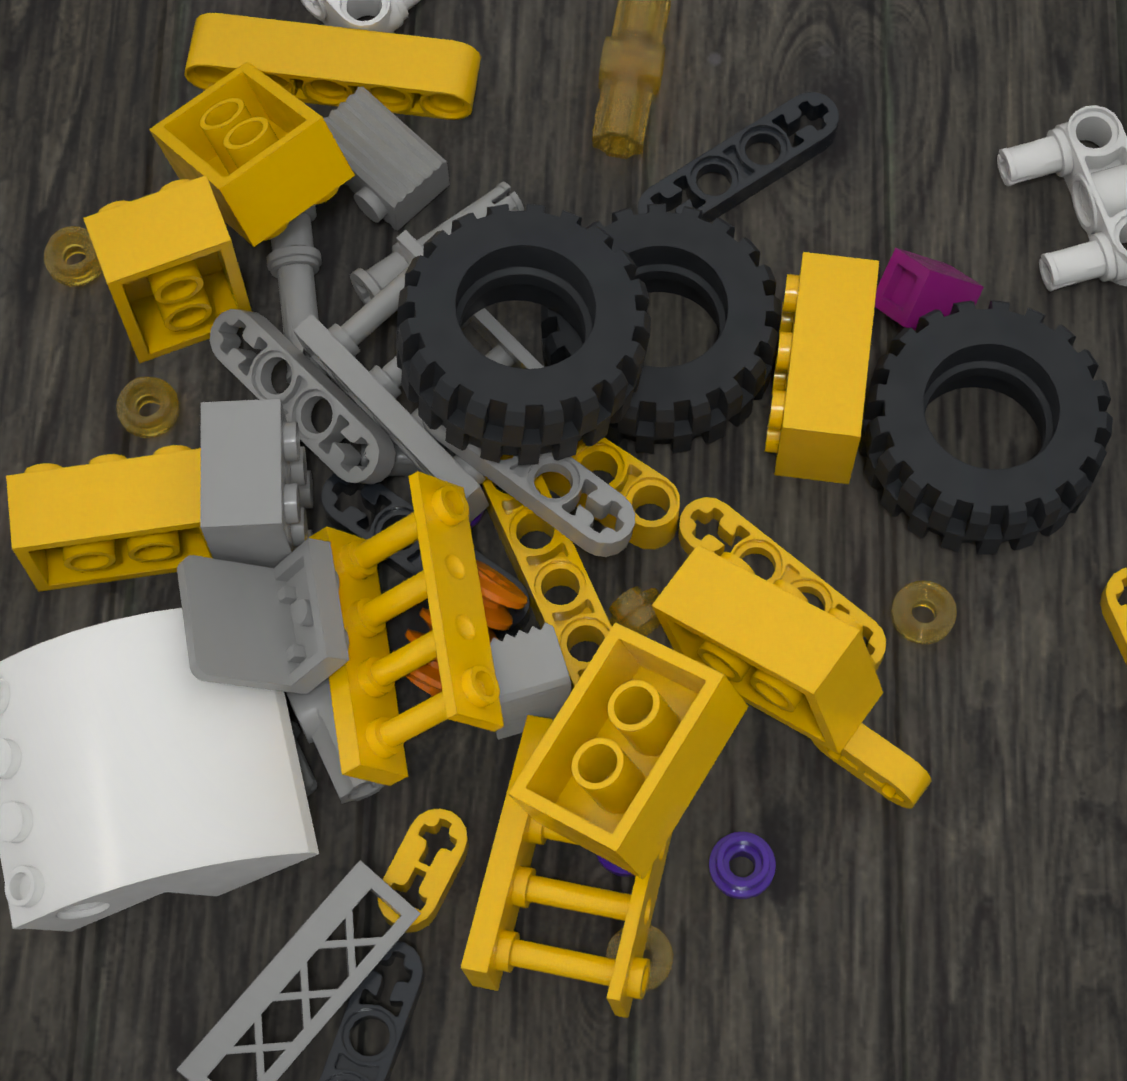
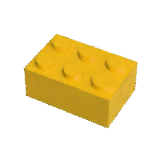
M248 61L149 129L179 179L193 180L205 175L207 176L223 220L253 247L263 240H269L280 235L288 227L290 221L311 206L321 204L332 198L342 184L355 176L323 117Z
M206 175L193 180L180 179L172 181L163 186L159 192L133 201L121 200L112 202L101 208L98 213L83 218L107 285L139 364L210 339L213 323L222 312L230 309L252 312L231 238Z
M803 252L799 275L787 274L772 385L771 410L765 444V452L777 453L774 475L849 484L862 429L879 261Z
M171 445L159 448L153 455L128 459L122 455L107 454L93 458L89 464L64 468L51 463L37 464L28 467L25 473L6 476L12 550L38 592L177 572L179 563L189 555L213 558L200 527L201 448L191 449L183 445Z
M697 545L651 605L675 651L725 674L746 703L837 754H840L884 693L873 666L875 661L868 652L862 636L863 629L857 621L839 609L830 608L828 612H825L808 603L807 598L797 588L783 580H776L772 584L755 575L752 568L745 561L732 553L723 552L719 556Z
M615 622L511 787L508 795L537 823L644 880L749 706L725 674Z

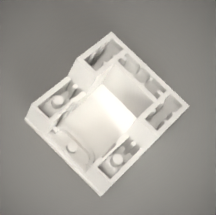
M182 608L139 614L72 631L34 645L0 661V858L5 881V895L9 904L13 929L72 932L164 892L219 896L319 854L284 691L215 683L197 679L190 670Z

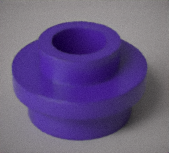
M735 832L723 837L714 846L710 855L709 873L713 883L722 893L732 898L750 899L760 895L769 887L775 874L776 862L772 849L761 837L752 833ZM736 857H746L753 863L754 872L747 877H738L731 872L729 863Z

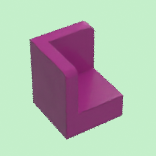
M895 248L876 289L875 307L903 327L916 330L919 317L935 309L941 310L945 317L950 315L953 303L972 300L976 305L984 286L949 264Z

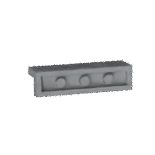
M360 860L176 1071L188 1081H211L207 1076L226 1055L255 1052L257 1081H277L421 913ZM371 890L400 917L382 937L354 939L352 910ZM344 920L345 940L326 941ZM374 946L356 967L355 947ZM346 948L348 977L338 989L309 991L307 961L317 950ZM299 972L300 992L280 993ZM329 998L311 1019L309 999ZM301 1000L302 1030L293 1041L263 1044L261 1014L272 1002ZM254 1023L255 1045L234 1046ZM284 1050L265 1072L263 1052Z

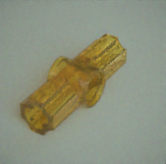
M618 0L612 35L606 36L604 41L598 83L601 94L592 129V147L602 150L607 156L628 159L632 155L643 154L653 97L658 98L661 87L666 44H663L665 29H667L671 0Z

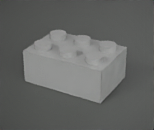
M281 399L201 402L200 527L214 559L274 568L307 538L313 535L312 530H308L306 514L307 508H313V479L311 470H307L305 447H300L298 422H287Z

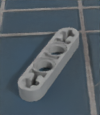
M230 309L222 312L215 319L210 332V344L217 359L259 400L281 399L287 422H298L300 440L338 477L346 482L375 484L383 481L390 474L395 464L396 452L388 434L267 318L256 312ZM240 327L245 328L242 334L244 340L252 348L262 350L258 355L251 350L238 349L241 339L236 333ZM284 359L291 367L292 378L289 387L279 394L272 386L271 373L274 366ZM325 398L332 408V421L324 432L319 433L312 425L311 412L314 405L320 399ZM346 437L352 443L367 444L368 446L364 452L366 458L370 460L367 467L357 466L361 460V455L351 444L339 442Z
M422 420L424 428L433 438L586 552L595 556L608 557L618 554L627 547L635 525V512L632 504L625 496L571 456L557 461L554 460L551 452L540 454L539 464L518 465V456L507 460H500L497 463L481 459V448L468 444L466 450L461 451L445 441L446 428L443 425L434 430L430 429ZM558 472L569 480L571 490L563 497L556 499L548 498L540 494L534 482L542 473ZM586 493L588 496L585 508L579 504L576 514H569L577 506L581 494ZM608 514H611L617 518L615 530L607 527L601 533H598L592 529L594 516L602 520Z

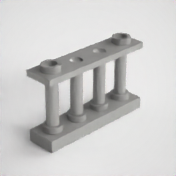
M404 230L396 238L409 265L413 258L420 255L423 256L424 244L421 245L407 230ZM408 267L341 327L335 323L327 329L311 313L293 329L305 352L355 404L388 434L392 442L422 473L464 487L465 498L469 506V521H473L489 506L480 486L486 480L485 476L459 456L455 455L452 457L426 431L422 419L418 416V408L410 414L396 400L402 394L399 389L401 386L402 370L397 367L396 356L382 369L376 365L370 371L355 358L360 352L357 345L398 310L399 293L404 288L405 273ZM485 308L473 314L461 327V330L470 325L493 348L485 356L497 363L521 369L544 367Z

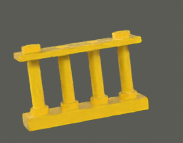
M419 471L408 476L414 509L413 513L369 539L327 526L309 537L331 543L334 568L339 576V599L343 623L349 637V661L328 677L341 772L345 776L391 786L408 777L404 742L449 719L494 732L504 727L499 699L500 688L493 664L469 522V506L465 498L464 487ZM419 540L423 571L381 594L377 564ZM428 598L433 630L390 654L386 622ZM437 659L442 692L399 714L395 681Z
M527 715L461 969L472 986L495 991L499 990L503 971L511 973L514 967L609 986L607 1000L615 1016L628 1018L633 998L643 999L649 981L650 959L643 958L672 834L644 880L637 876L635 877L632 894L536 876L535 868H530L536 844L544 845L547 839L578 844L537 823L508 795L511 787L553 722V719ZM532 902L625 921L616 959L520 940L519 933L514 932L519 908H528Z

